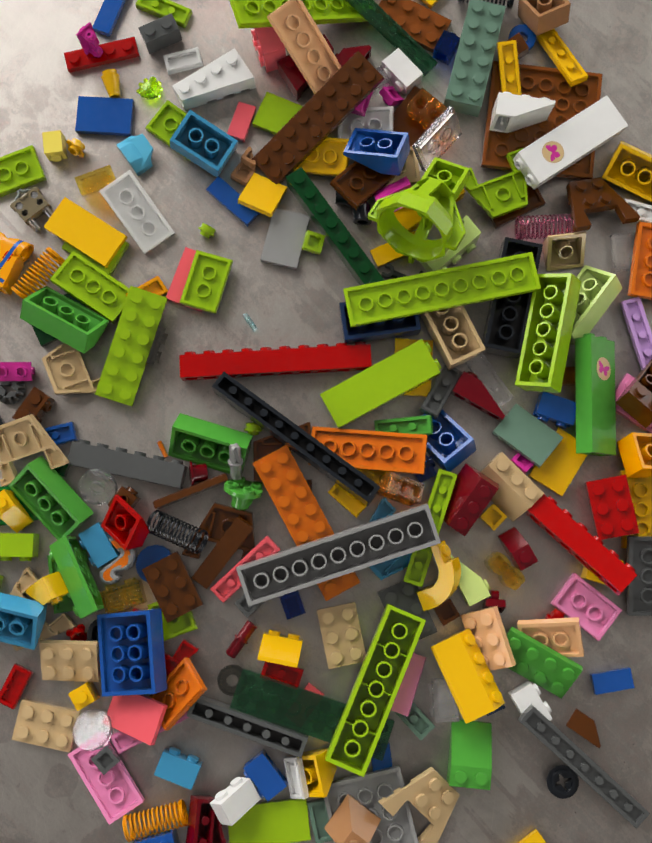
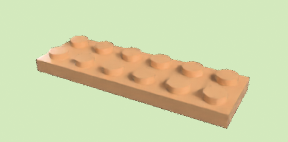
M288 0L269 14L267 19L315 95L341 68V65L303 1Z

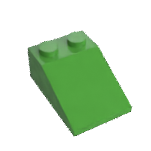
M451 719L447 782L449 786L490 790L492 774V723L472 721L465 724L464 720Z

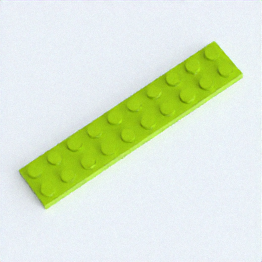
M528 252L344 288L343 293L350 327H356L539 291L541 286L533 253Z

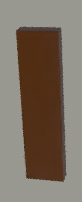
M226 473L157 499L153 502L155 509H161L222 485L230 479Z
M238 516L191 578L205 589H208L254 527Z

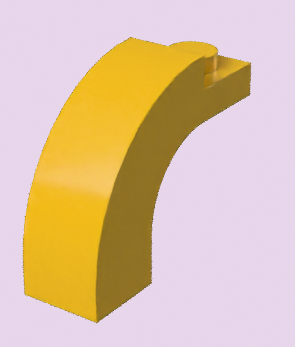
M445 540L441 541L440 544L430 546L438 566L439 575L435 584L426 586L417 592L423 611L433 609L446 601L456 591L460 582L461 565L459 557L451 559V551L449 546L446 545Z

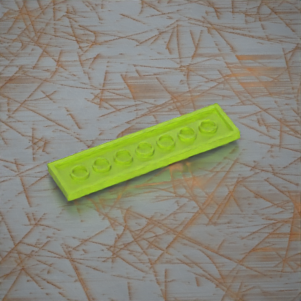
M288 0L229 1L238 28L245 29L272 27L267 16ZM302 0L316 25L372 22L375 18L369 0Z

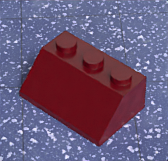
M465 463L457 475L444 516L445 523L463 536H466L498 491L499 484L468 463Z

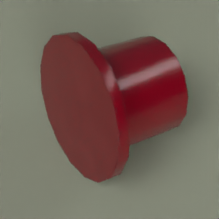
M189 461L191 486L194 485V482L208 480L206 464L192 465V462Z

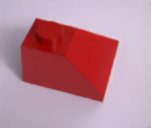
M115 495L101 527L124 550L142 547L149 533L144 519L119 495Z

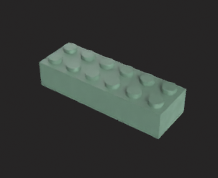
M470 0L443 105L444 109L475 117L479 116L506 6L481 0Z

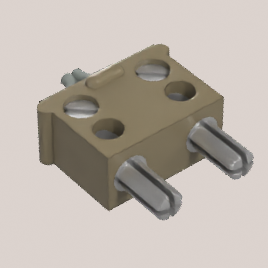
M37 186L25 190L20 188L17 190L18 195L10 207L20 215L27 225L30 224L38 232L37 228L40 230L41 227L35 220L44 213L50 218L51 216L48 212L51 215L53 214L50 210L52 207L41 195V191Z

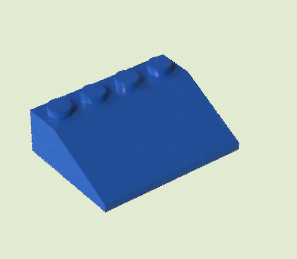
M162 609L98 614L97 627L102 697L156 694L167 690Z

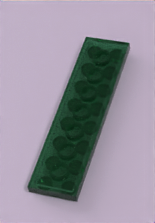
M243 668L230 708L331 743L346 703ZM387 718L372 758L383 761L395 722L393 719Z

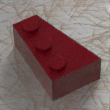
M323 34V37L325 38L326 42L328 43L329 47L334 53L333 46L331 45L325 34ZM289 54L277 61L278 73L298 101L304 91L310 87Z

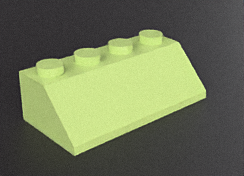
M585 265L577 275V278L581 281L570 344L575 345V338L583 337V334L591 332L623 289L616 274Z

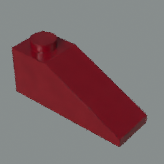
M463 371L451 394L501 422L505 415L482 381L477 379L478 376L473 372Z

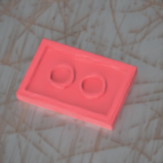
M185 247L166 296L168 301L180 304L196 250ZM185 306V307H188V308H191V309H194V310H197V311L202 312V310L195 309V308H192V307H189V306Z
M144 694L113 696L104 724L152 746L155 745L168 705Z

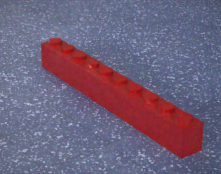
M356 342L355 345L337 343L336 346L318 344L317 347L300 345L298 348L292 349L290 346H281L275 350H272L271 347H262L257 351H253L252 348H244L240 352L225 349L222 350V353L207 350L203 351V354L189 351L185 352L184 355H179L180 378L183 381L218 379L223 372L232 378L363 371L372 366L371 344H366V342Z

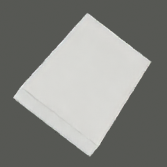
M131 170L99 191L144 254L175 234Z

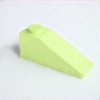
M460 562L461 578L458 589L466 605L472 606L491 596L489 593L491 588L486 579L482 580L479 575Z

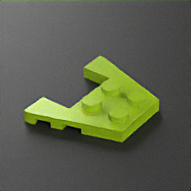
M523 148L506 155L513 172L478 184L470 167L469 180L464 188L491 219L527 207L528 205L525 177L515 167L513 161L516 154Z

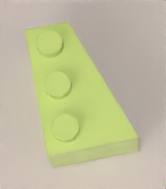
M467 215L462 219L466 234L456 251L449 249L444 257L427 262L419 261L427 272L446 269L451 263L455 265L462 259L461 256L467 252L469 254L477 247L476 243L482 232Z

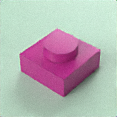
M393 86L383 87L379 92L383 97V101L389 106L400 105L404 100Z
M519 453L511 459L524 474L534 466L532 462Z

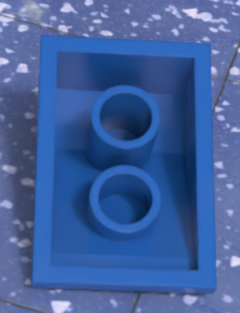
M355 128L343 151V155L381 174L400 176L410 153L409 134L406 132Z
M441 410L437 419L432 418L433 435H427V453L443 470L451 472L477 450L475 441L444 410Z

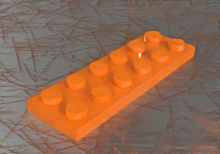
M312 426V437L356 469L421 475L425 473L427 435Z

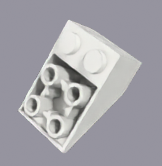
M499 92L492 109L489 130L509 133L546 121L556 101L546 97L535 98L526 94L515 95L511 92Z

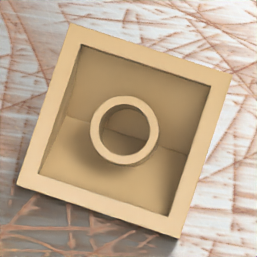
M586 231L548 235L542 243L546 271L584 267Z

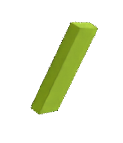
M137 0L135 4L137 9L159 18L172 13L177 25L186 28L192 15V9L170 0Z

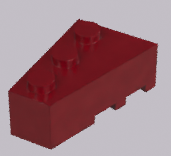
M191 795L186 843H226L222 830L223 825L219 822L210 805V802L215 799L210 795Z

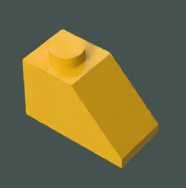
M3 489L0 491V519L16 533H19L34 521L11 490Z
M59 571L40 578L25 590L26 594L42 605L48 603L55 605L63 601L62 597L69 593Z

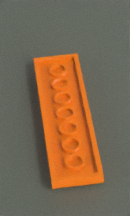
M285 445L253 462L296 546L334 534L288 446ZM352 572L318 583L317 585L325 600L328 601L361 582L356 573Z

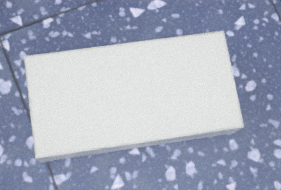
M198 47L163 55L168 75L203 67Z
M296 756L283 757L291 799L308 798L309 792L302 758Z

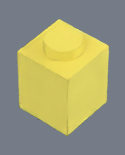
M61 130L42 132L44 154L48 160L59 162L62 159H68L66 138Z

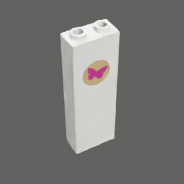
M606 95L519 151L513 158L514 165L522 172L526 183L535 190L621 134L628 127V124Z

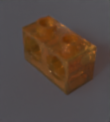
M424 88L413 97L407 107L409 117L417 120L426 131L432 132L434 135L449 119L451 112L450 109ZM417 105H422L424 108H423V109H419V108H417L416 106H417ZM430 117H437L438 120H432Z
M389 472L380 476L378 483L380 491L377 495L412 506L421 503L425 484Z

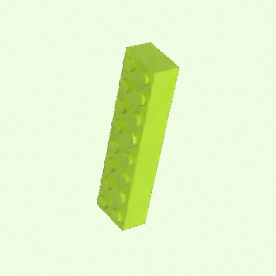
M390 604L386 605L325 755V761L359 776H365L425 625V619Z

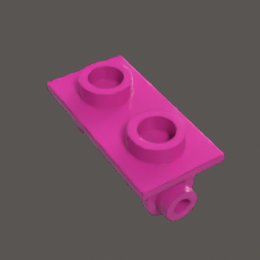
M89 22L79 29L76 36L86 55L91 53L95 57H101L103 50L98 45L100 42Z
M0 362V381H32L35 367H32L31 362Z

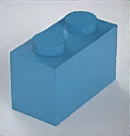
M98 522L78 534L81 547L84 550L87 549L90 555L88 557L90 563L97 568H103L120 555V552L109 540L112 537L101 527L102 522Z
M166 747L162 752L154 775L192 790L203 762L199 761L200 758L195 755L188 754L187 756L182 754L178 748Z

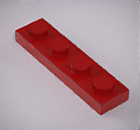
M135 37L100 44L99 46L103 50L101 57H95L91 53L86 55L83 49L64 53L69 73L140 57Z

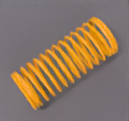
M47 247L45 249L46 252L40 255L41 259L37 258L38 262L34 261L36 266L31 264L34 270L28 267L32 273L26 271L29 276L23 274L27 280L22 277L20 279L24 283L17 280L22 287L16 283L14 285L19 290L14 286L10 287L22 299L35 293L34 289L40 290L37 286L43 288L40 283L46 286V283L38 276L49 282L41 273L49 279L51 277L43 269L52 276L54 275L46 267L48 266L56 272L49 263L57 269L59 267L52 260L60 266L65 261L50 247Z
M181 799L178 801V804L176 801L173 804L170 802L169 806L165 804V808L161 805L160 808L157 806L156 810L152 807L151 810L148 808L147 812L143 810V812L139 811L138 814L134 812V814L124 815L122 826L126 840L132 842L135 839L147 838L148 835L152 836V834L165 833L166 830L178 829L179 826L181 828L188 826V811L185 801ZM162 809H163V812H164L165 822H164V819H163ZM153 811H154L155 818H156V824H155V821H154ZM144 812H145L146 819H147V827H146V823H145ZM149 813L151 816L152 827L149 820ZM135 814L138 821L139 832L136 826ZM140 815H141V818H142L143 830H142V826H141V822H140ZM126 819H127L128 824H129L130 835H129V832H128Z

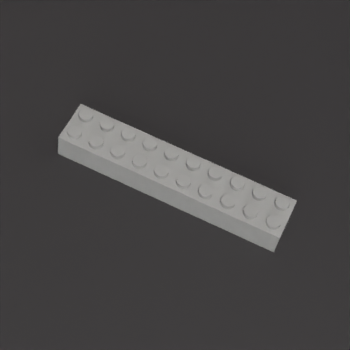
M426 503L236 567L249 607L440 544L441 541L429 506Z

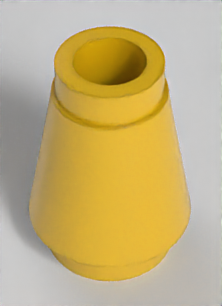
M106 69L102 71L101 78L109 98H119L120 80L117 70Z

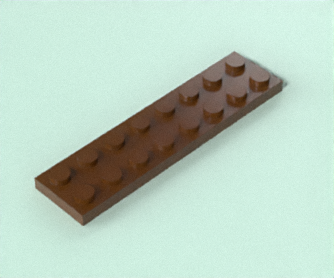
M357 51L251 160H255L256 165L272 182L281 184L384 80V77Z

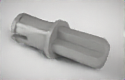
M235 443L229 446L230 458L228 459V465L230 466V478L240 480L243 477V459L241 458V448L239 444Z

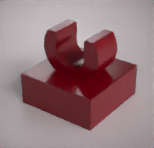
M491 590V596L484 600L482 609L497 606L499 613H502L506 608V600L499 599V591Z

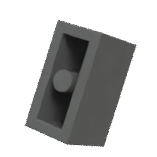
M172 13L138 27L149 54L182 41L179 27Z

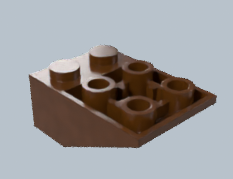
M652 359L616 401L617 405L644 428L652 424Z

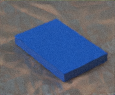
M78 96L76 133L131 136L134 100Z

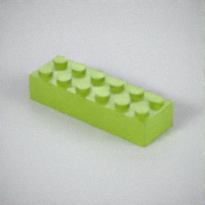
M572 273L538 274L541 289L532 293L515 385L525 391L561 393L581 281Z

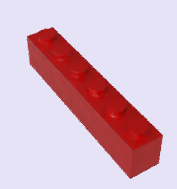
M543 494L527 510V516L618 596L636 578L635 569L630 564H624L618 559L619 555L612 549L608 550L603 546L604 543L599 537L588 533L587 527L581 522L577 523L573 520V516L566 509L562 510L559 508L557 502L551 496L547 497Z

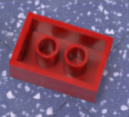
M626 474L585 483L597 537L604 540L640 533Z

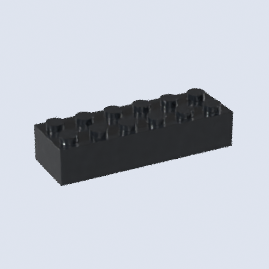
M505 237L501 244L499 258L532 252L538 273L543 244ZM533 292L490 300L482 340L486 350L483 352L516 359L520 357Z

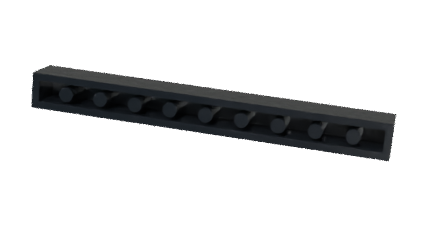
M223 372L212 385L216 395L282 444L288 446L290 450L367 507L379 493L380 486L227 373Z

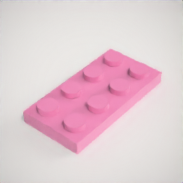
M103 730L70 752L68 757L110 825L143 803L145 799L122 760L105 775L102 774L91 760L108 744L116 752Z

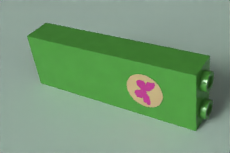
M592 333L583 334V337L575 338L576 453L592 456L616 455L615 341L607 340V337L603 336L595 337V334Z

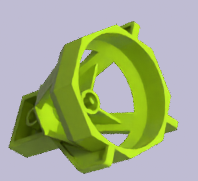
M435 157L421 180L414 186L377 199L368 213V219L377 222L378 233L397 253L408 256V263L413 264L415 259L427 262L444 257L449 249L457 250L466 234L455 201L469 180L470 168ZM399 207L409 208L417 211L418 215L422 217L415 234H412L400 224L394 214L396 209ZM433 224L439 230L442 238L435 240L427 239Z

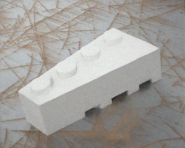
M234 48L172 87L176 98L186 111L208 104V101L214 99L220 100L224 96L233 93L234 95L239 94L245 89H254L256 85L254 76Z

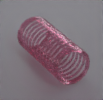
M567 213L565 215L549 214L548 216L532 215L531 217L528 215L527 217L523 216V218L522 216H517L515 220L516 239L524 240L525 238L528 240L530 238L532 240L534 237L536 240L537 237L541 239V236L545 239L547 237V222L549 228L548 235H556V223L557 234H560V221L561 234H564V219L565 234L571 233V231L574 233L573 220L571 225V213L569 215ZM551 223L553 224V234H551Z

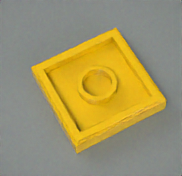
M254 173L240 194L238 204L271 218L287 192V186L280 183L275 184L270 179Z

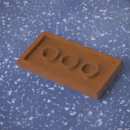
M381 0L374 12L375 18L372 23L433 54L436 52L452 20L412 0Z

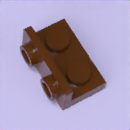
M34 386L12 418L16 420L33 414L41 424L44 414L52 409L54 399Z

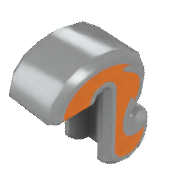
M110 538V542L120 552V555L100 571V579L105 584L119 582L122 579L119 571L131 569L137 560L136 548L124 550L113 538Z

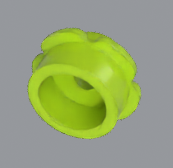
M202 223L201 227H198L201 230V235L207 238L215 236L216 229Z
M248 422L244 431L251 435H259L262 429L254 422Z

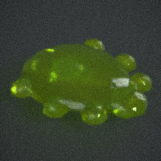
M152 76L149 80L144 78V83L140 82L138 84L140 88L136 90V93L145 99L160 98L161 94L159 93L163 88L159 87L161 82H156L157 79Z

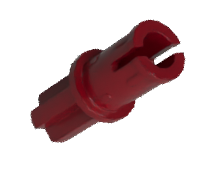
M247 620L240 632L234 635L235 639L226 650V654L231 658H236L243 646L248 644L247 641L255 629H257V626Z

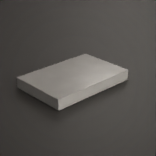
M277 208L271 217L260 259L261 262L297 270L310 216Z

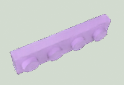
M636 297L620 302V306L642 371L652 359V332L641 299Z

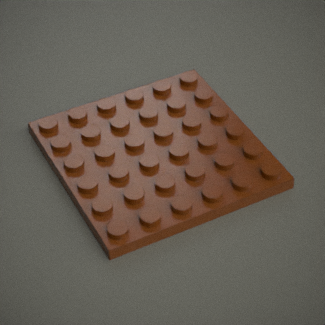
M493 61L481 167L512 171L506 157L507 153L521 148L524 149L599 101L603 74L586 72L588 75L586 81L570 87L558 68L519 64L522 95L526 94L535 98L546 97L556 102L546 121L504 133L489 130L493 106L498 93H502L499 61ZM595 151L556 175V177L580 180L593 178Z

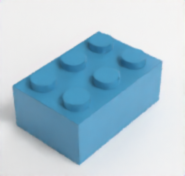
M189 110L171 137L170 148L213 176L218 177L236 150L238 140L192 110Z

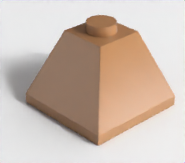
M347 794L324 829L335 843H370L381 818Z

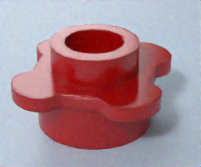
M79 624L73 629H68L66 636L70 637V640L86 641L87 632L85 631V626Z

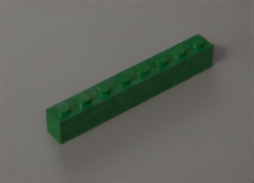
M300 167L286 177L288 188L320 232L325 235L328 243L358 284L364 285L385 281L303 168Z

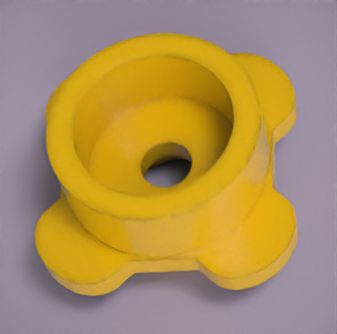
M73 138L66 141L68 144L67 149L72 155L84 156L85 145L80 140Z

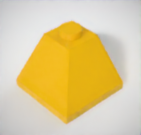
M328 748L303 752L302 761L309 797L325 798L330 790L337 767L325 761Z

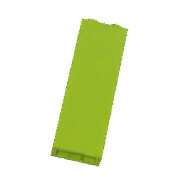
M420 339L321 393L320 395L337 427L343 428L439 376L442 367L437 358H432L430 353L433 351L429 343H424Z

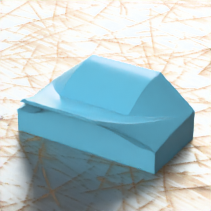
M143 133L137 136H130L117 144L118 149L137 176L153 167L151 161L153 147Z

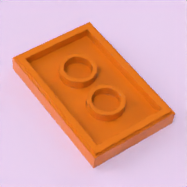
M184 658L167 676V690L149 696L168 705L161 724L164 730H170L207 690L190 658Z

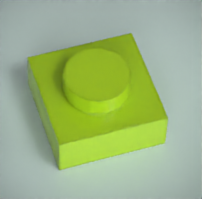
M307 230L302 249L319 255L322 251L325 235Z

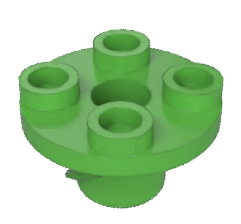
M241 477L240 480L231 479L224 483V491L232 497L231 506L237 510H247L252 504L253 499L262 496L263 484L261 482L245 480V477Z

